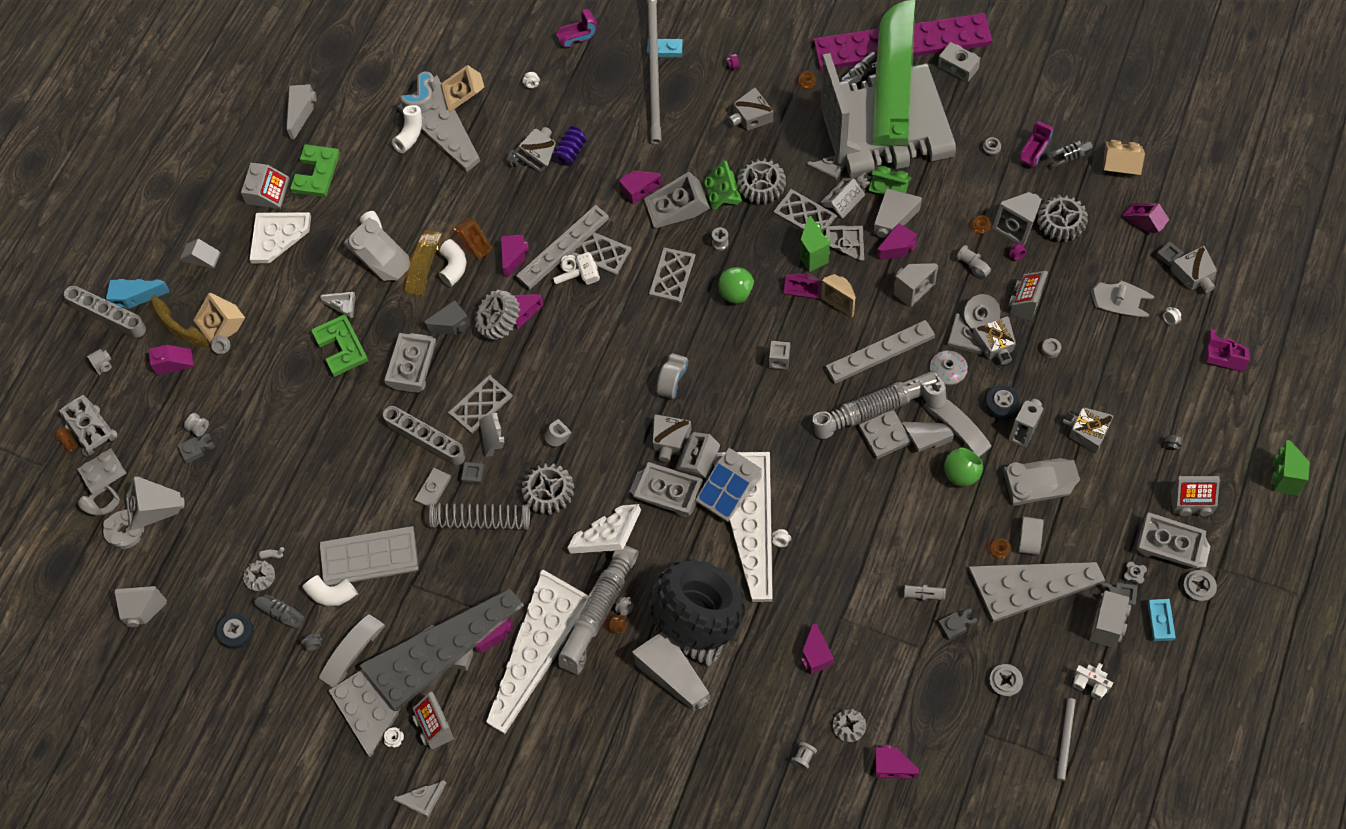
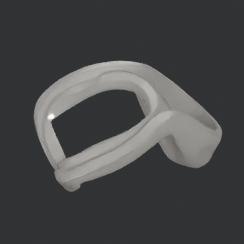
M107 485L94 494L91 493L89 497L82 496L78 501V505L85 512L99 516L112 512L118 506L120 498ZM103 491H110L114 497L113 500L106 507L99 508L93 500Z

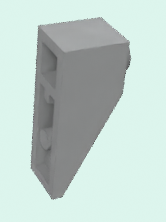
M311 85L289 86L287 131L291 139L296 138L313 111L314 102H316L317 98L316 92L312 90Z

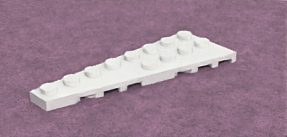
M737 452L761 468V479L731 517L730 524L752 602H772L770 452ZM717 453L714 466L717 465L725 453Z
M544 570L541 571L537 586H535L531 603H529L526 617L521 625L513 647V653L507 664L503 680L500 683V689L487 719L489 726L504 735L574 630L575 620L588 599L587 594Z

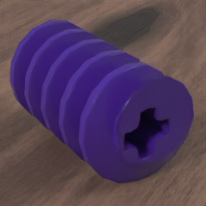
M576 126L569 127L565 136L562 137V141L555 148V152L552 153V158L556 162L568 165L573 164V160L577 158L576 154L580 153V149L587 142V138L582 130Z

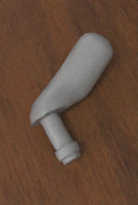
M280 547L279 551L272 549L259 552V557L261 559L269 557L281 558L284 548Z

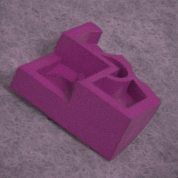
M1210 329L1206 362L1244 372L1249 362V349L1235 343L1229 337L1226 339L1215 335L1216 330Z

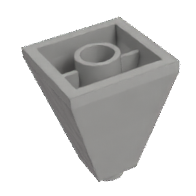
M1028 192L1003 201L998 209L992 229L1018 244L1025 245L1042 199L1038 195Z
M134 477L126 494L130 530H136L178 514L185 504L184 498L180 496V492L140 477Z

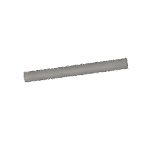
M1068 698L1066 704L1057 780L1065 781L1076 701L1072 698Z

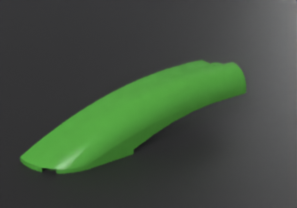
M907 0L896 4L885 13L880 22L872 145H909L915 0Z

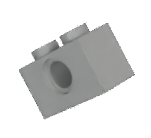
M950 42L939 56L938 67L968 83L979 69L981 58L975 53L963 49L960 45Z

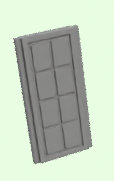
M413 526L320 542L323 582L327 586L338 585L345 579L351 583L419 571Z

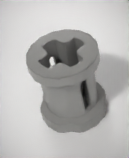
M721 227L714 229L712 232V246L718 251H723L729 245L728 232L725 228Z
M800 742V748L791 762L802 769L808 770V763L817 750L810 744Z

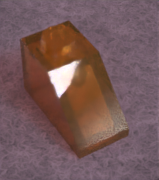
M467 217L453 227L463 244L478 260L494 250L475 219Z

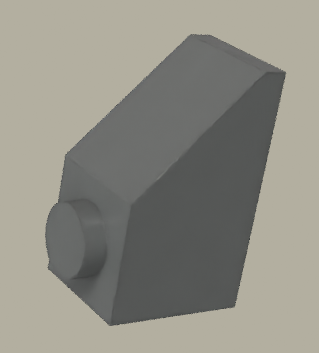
M453 301L424 321L429 333L456 335L470 325L467 314L456 301Z

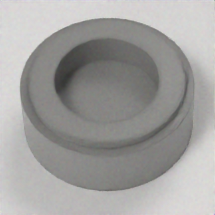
M1054 338L1046 339L1042 344L1041 351L1044 356L1055 358L1060 354L1061 344Z

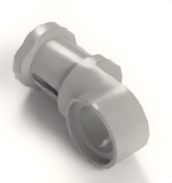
M966 245L960 249L956 259L967 263L977 278L985 279L991 272L988 264L980 260V254H975Z

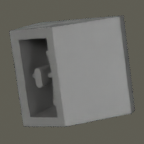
M693 432L685 441L675 471L701 479H708L720 444L710 434Z

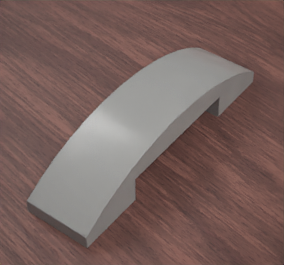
M949 400L941 408L930 407L928 403L923 405L936 420L938 418L942 420L964 442L966 449L974 452L977 456H982L991 448V444L979 428Z
M370 614L364 617L336 648L322 670L319 679L332 688L340 684L348 674L346 672L369 641L375 640L385 627V624Z

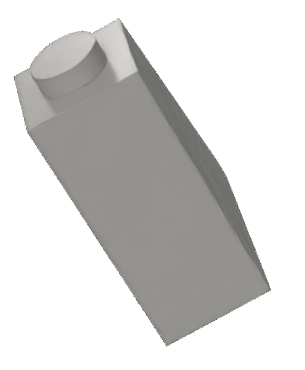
M886 189L874 224L873 234L885 238L889 236L898 223L904 226L920 211L922 198Z

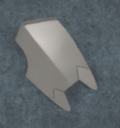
M1124 281L1117 284L1100 282L1090 290L1096 308L1135 317H1149L1148 313L1138 307L1141 299H1154V296Z

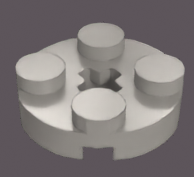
M127 509L112 514L103 523L105 539L111 546L119 547L120 549L133 547L140 541L142 532L144 533V527L130 530ZM128 526L125 533L119 532L121 527Z

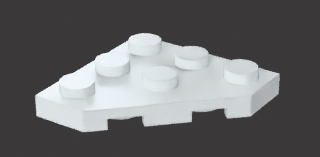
M256 213L250 254L251 263H270L305 236L310 230V213Z
M639 504L620 506L615 509L616 513L606 518L603 516L592 523V528L584 533L579 531L574 534L568 546L570 553L623 550L641 512Z

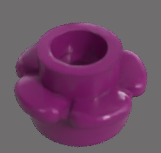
M730 53L729 58H727L729 69L733 68L735 71L736 68L740 67L737 54L731 55Z
M1014 244L1009 250L1010 258H1014L1016 261L1023 258L1027 252L1024 248L1025 245Z

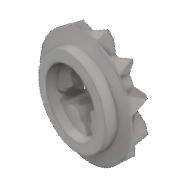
M256 560L255 563L249 564L248 568L244 570L243 580L245 585L254 591L267 589L275 579L274 568L265 560ZM259 571H261V573L265 576L258 577V579H256L254 574L259 573Z
M1195 570L1185 577L1183 584L1185 594H1188L1191 600L1195 599L1202 602L1211 599L1215 595L1217 584L1213 576L1208 572ZM1203 580L1204 582L1202 587L1204 589H1200V591L1197 592V586L1195 584H1199Z
M1001 664L992 670L990 685L994 692L1001 696L1011 697L1022 688L1023 677L1016 667L1009 664ZM1001 676L1004 678L1012 676L1009 682L1011 686L1007 683L1001 686L1003 680Z
M843 709L834 718L833 730L839 739L846 742H854L864 735L866 721L860 712L853 709ZM847 718L851 723H856L853 725V733L849 727H843L846 725Z

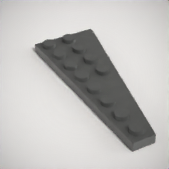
M509 589L362 663L360 667L395 710L398 711L524 605L513 591Z

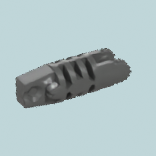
M871 52L857 63L841 79V82L848 81L849 87H851V84H857L876 69V61H874L877 57L876 53Z
M1079 140L1047 153V157H1054L1058 154L1060 160L1052 162L1050 166L1055 168L1085 156L1084 152L1092 149L1093 146L1091 141L1081 144Z
M264 595L254 600L256 607L282 623L295 628L301 626L304 616L279 599L273 598L270 595Z

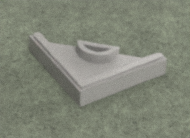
M836 156L807 163V167L834 180H837L846 164L839 166Z
M355 292L320 296L322 303L353 318Z
M956 313L948 346L982 355L983 348L979 346L968 326L964 324L960 314Z
M442 780L439 783L418 788L410 793L398 797L395 796L393 800L417 813L429 817L447 783Z

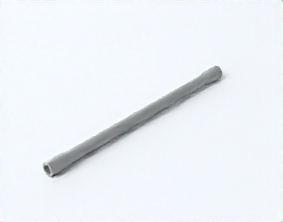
M647 0L651 100L650 132L651 143L659 144L661 143L657 0Z

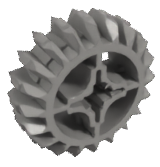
M757 158L756 162L750 160L749 165L744 164L743 169H740L737 176V187L740 194H744L745 199L749 198L751 203L755 200L757 204L763 202L766 205L768 200L773 203L774 198L778 199L780 194H783L786 186V176L783 174V169L779 168L778 163L773 165L772 160L767 162L765 158L763 161ZM749 178L752 179L751 185H749L747 182ZM772 178L776 181L774 185L771 184Z
M1059 194L1057 199L1053 196L1050 200L1046 199L1044 204L1040 206L1037 214V223L1040 225V231L1044 230L1045 236L1050 235V239L1055 237L1058 242L1061 239H1064L1066 242L1068 238L1073 241L1075 236L1079 237L1086 228L1088 214L1085 212V206H1080V201L1075 202L1074 197L1069 199L1067 195L1062 198Z
M502 290L492 291L490 295H486V299L482 300V304L478 306L479 310L475 312L477 315L474 319L477 322L475 327L478 328V332L484 335V337L493 340L503 339L504 335L508 336L509 331L513 330L514 324H517L516 319L519 318L518 313L520 309L518 308L517 298L511 295V293Z
M545 463L544 468H540L537 465L536 471L531 469V475H525L526 481L522 482L524 488L521 490L524 495L523 499L529 507H533L535 512L540 509L541 514H544L548 510V513L551 515L552 510L555 509L559 513L560 506L565 509V502H571L570 497L574 495V484L571 483L573 480L571 476H568V471H563L561 466L556 468L555 464L552 463L548 467ZM541 480V483L533 490L536 483ZM545 484L547 487H550L551 494L546 490ZM563 488L562 492L555 498V494Z

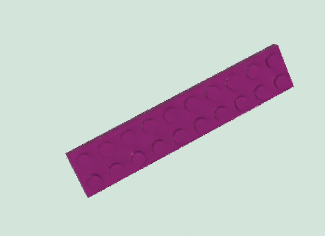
M985 13L915 23L913 57L942 53L950 42L960 45L963 49L992 45V37ZM879 29L814 38L820 71L823 65V54H831L835 68L855 66L871 52H875L877 55Z

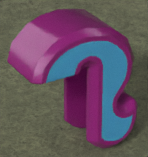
M587 9L581 10L582 21L562 26L556 31V36L563 47H572L574 41H587L595 35L598 26L591 11Z
M1040 121L1034 124L1033 133L1019 156V162L1032 168L1038 164L1053 134V127Z

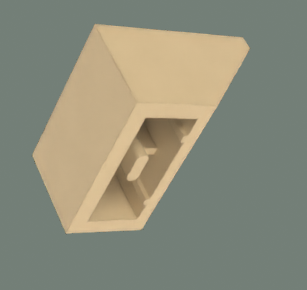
M1118 140L1106 142L1103 162L1104 170L1141 175L1145 156L1143 147L1135 142H1129V145L1121 144V141Z

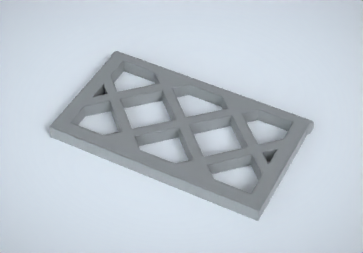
M790 189L773 211L775 215L803 231L806 224H801L794 220V218L804 216L806 222L808 215L817 214L818 223L823 234L826 231V226H830L834 219L837 218V215L792 189ZM792 195L798 197L800 201L790 202L789 198ZM805 204L812 205L816 210L806 212ZM802 205L803 212L793 214L791 206ZM788 207L790 214L785 215L780 210ZM820 213H826L831 217L829 220L822 221Z
M595 232L591 235L594 239L585 241L577 247H583L584 253H587L585 246L595 243L598 250L589 253L592 256L600 255L602 261H595L597 267L618 275L619 270L632 250L629 246ZM604 241L609 243L610 246L600 249L598 242ZM621 248L626 251L623 255L617 256L615 249ZM612 250L615 257L604 260L602 253ZM573 251L569 255H574L577 258L580 254ZM610 262H617V267L615 269L608 267L606 265Z
M663 248L649 296L681 303L696 255ZM666 253L673 254L675 257L668 262L665 261ZM684 257L691 258L686 266L680 260ZM677 261L681 269L672 272L669 265ZM666 267L670 274L660 278L661 269ZM684 271L686 274L684 281L679 282L676 275ZM673 278L676 285L668 289L664 281ZM658 284H661L665 290L661 293L654 292ZM677 288L681 290L679 297L672 296L670 293Z
M488 375L454 406L448 414L473 434L480 427V420L483 417L498 411L513 396L491 375ZM488 381L493 384V389H482ZM482 393H493V402H482ZM496 393H504L506 395L501 401H496ZM474 394H479V402H468ZM479 406V414L468 415V407ZM482 406H493L487 414L482 415ZM460 407H465L464 415L458 416L454 413ZM468 419H478V422L472 428L467 424Z

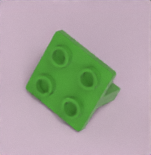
M723 160L704 179L713 210H716L723 202L738 205L742 201L733 171L729 170L727 161Z
M880 166L872 171L873 176L869 191L884 195L886 189L906 193L912 177L908 176L907 172L900 170L898 172H891V168Z

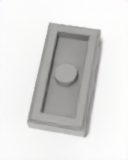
M433 468L415 498V502L430 509L431 503L438 502L451 480V475Z

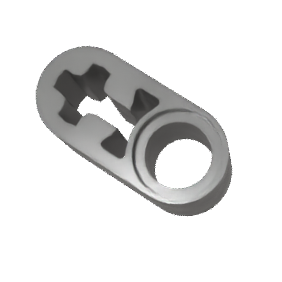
M1023 516L1019 541L1020 553L1040 554L1043 519Z

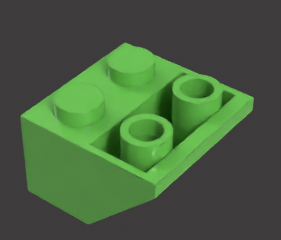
M810 216L807 218L801 237L800 259L807 270L811 272L829 262V247L831 243L828 236H824L821 232L819 223L815 222Z
M1286 440L1283 447H1279L1278 455L1274 456L1273 466L1276 469L1272 475L1271 484H1274V492L1298 496L1308 482L1310 462L1289 440Z

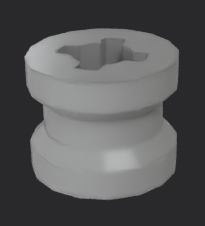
M192 413L186 419L184 428L188 431H193L194 435L199 437L205 433L209 422L205 418L201 419L198 414Z

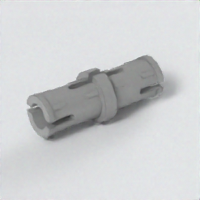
M905 585L904 598H920L922 601H927V599L945 601L946 588L927 587V585H923V587Z

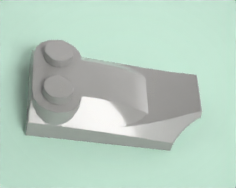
M370 217L343 243L383 282L387 280L397 281L412 266L409 256L380 228L379 223Z
M399 333L384 380L385 384L396 390L408 392L422 391L426 386L425 379L436 338L414 333Z
M1058 458L1026 464L1014 462L1008 467L1003 468L1013 506L1069 496L1075 485L1080 481L1074 460Z
M648 462L646 468L637 473L629 492L636 499L675 511L679 516L686 517L690 516L694 511L697 503L695 500L702 489L703 479Z
M1148 512L1141 527L1137 551L1146 557L1156 556L1193 568L1206 567L1211 546L1206 539L1207 531Z

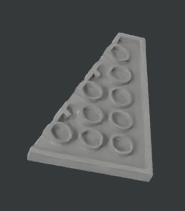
M431 625L430 627H428V628L425 629L424 631L420 632V633L417 634L416 636H418V635H420V634H422V633L428 631L429 629L433 628L434 625ZM362 669L330 689L329 692L370 757L374 754V750L379 742L383 740L384 733L394 723L400 709L398 711L395 710Z

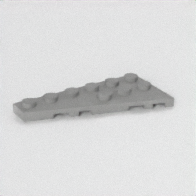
M436 75L434 77L436 89L432 90L434 103L429 110L421 113V131L468 172L480 162V159L455 109L451 112L448 111L443 88ZM400 103L397 107L398 110L403 114L404 108L402 103Z
M1097 562L972 566L968 569L993 623L1105 582Z

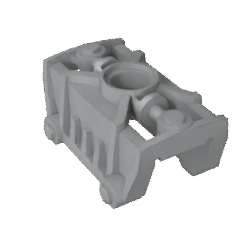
M84 395L59 410L66 422L65 428L67 431H72L83 447V454L87 457L95 453L93 448L95 449L107 441V439L112 442L118 437L117 432L113 429L111 430L100 415V408L93 405ZM81 401L86 406L85 412H83V410H79V403H81ZM71 410L75 412L74 416L76 418L69 417L66 411ZM84 419H90V423L87 426H81V422ZM95 427L101 428L106 435L101 436L95 433ZM86 433H87L88 435H92V436H91V440H92V444H91V445H89V443H88V442L86 441V439H85Z

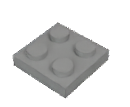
M894 410L859 424V429L876 459L911 444V439Z
M111 448L78 468L92 494L126 474Z

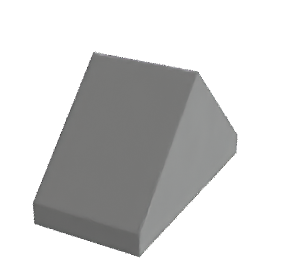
M196 239L186 244L180 261L215 268L221 253L200 239Z

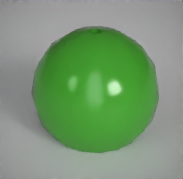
M729 268L720 276L718 281L719 293L727 302L734 304L743 303L750 294L754 279L751 273L744 268Z
M959 448L947 455L944 463V472L951 483L966 487L980 479L983 472V462L974 452L966 448Z

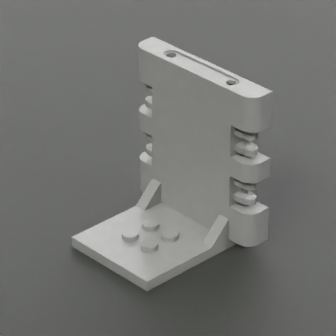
M823 54L820 109L838 165L846 164L850 178H858L864 173L872 175V171L875 169L874 160L876 165H881L882 156H885L887 163H891L893 158L896 169L908 167L910 156L911 158L916 157L915 149L919 148L922 155H927L928 150L931 161L955 156V141L927 63L912 66L909 145H872L876 74L868 76V81H862V89L858 90L856 83H853L850 90L848 81L839 82L831 54Z

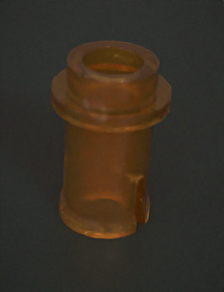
M60 428L56 431V439L61 441L68 452H72L71 446L74 450L78 447V444L71 437L69 429Z

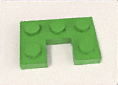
M305 144L300 161L301 163L316 166L312 176L295 174L290 188L291 192L326 197L339 158V149Z
M342 315L312 329L319 347L337 340L342 349L341 352L326 358L334 377L368 362V358L346 315Z

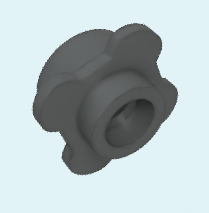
M310 634L301 641V644H304L303 647L306 648V651H314L322 646L321 642L323 640L319 634Z

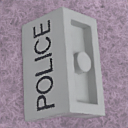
M843 178L821 203L825 208H834L839 217L843 219L865 196V193L854 178Z

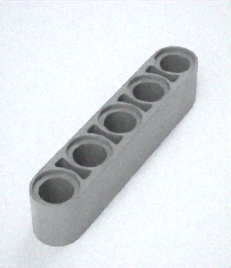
M70 286L65 290L64 296L74 309L137 338L145 334L146 327L138 315L77 286Z
M389 406L384 410L383 417L385 422L393 431L453 465H459L464 462L465 453L459 442L395 406ZM392 416H397L395 419L390 420ZM422 434H428L426 437H420ZM440 442L443 443L441 446H436ZM455 451L459 452L457 455H452Z

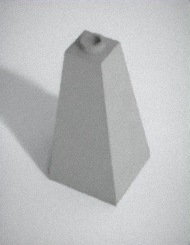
M663 631L632 651L637 668L693 711L696 708L701 709L709 703L710 694L675 640L668 638L663 634Z

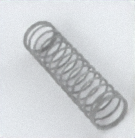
M431 503L429 509V524L431 528H436L438 523L443 528L447 522V526L449 528H451L453 524H455L456 528H459L461 526V523L464 528H467L470 523L472 529L475 528L476 524L481 529L484 526L485 522V526L487 529L491 527V524H493V527L497 529L499 523L501 525V528L505 529L508 522V527L510 529H513L514 524H516V527L519 530L522 527L523 523L524 529L528 530L530 524L529 505H522V518L519 528L516 517V504L514 505V520L512 527H510L509 523V505H507V516L504 527L502 525L501 520V504L499 505V519L496 527L494 524L493 504L491 506V521L489 527L487 526L486 522V504H484V517L481 527L479 525L478 520V504H476V520L474 526H472L470 516L471 504H469L468 506V521L466 526L463 522V503L461 504V519L459 526H457L455 519V503L453 504V520L451 526H449L448 523V503H446L445 506L446 518L443 526L441 525L440 521L441 504L438 503V519L436 503Z

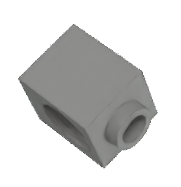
M771 341L769 368L788 370L790 342Z

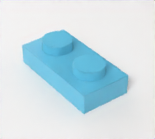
M649 39L647 46V57H649ZM657 39L658 57H682L683 39Z
M1170 599L1149 600L1148 609L1153 641L1174 640L1175 631Z

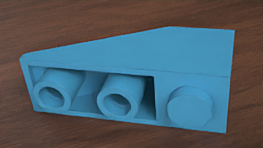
M142 279L110 280L106 300L121 308H132L169 293V289L164 281L157 279L153 281H144Z

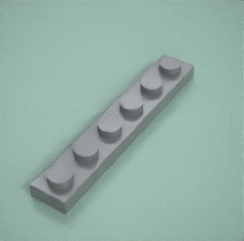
M595 205L516 275L517 279L530 290L561 262L563 256H568L609 220L608 215Z
M924 320L826 365V371L834 384L934 339L935 334L928 322Z

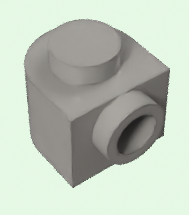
M99 349L87 356L99 375L112 368L109 363L111 357L106 350L102 352Z
M558 419L550 424L544 437L549 445L560 446L568 440L571 431Z

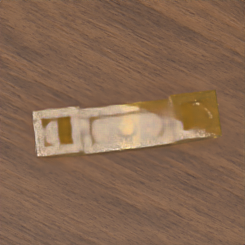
M426 229L422 234L409 267L405 293L423 296L428 282L427 275L436 249L439 250L444 235L443 232Z
M155 295L152 296L154 308L165 326L174 335L193 345L202 347L210 345L206 337L196 328L191 326L188 330H185L169 317L172 313L168 306Z

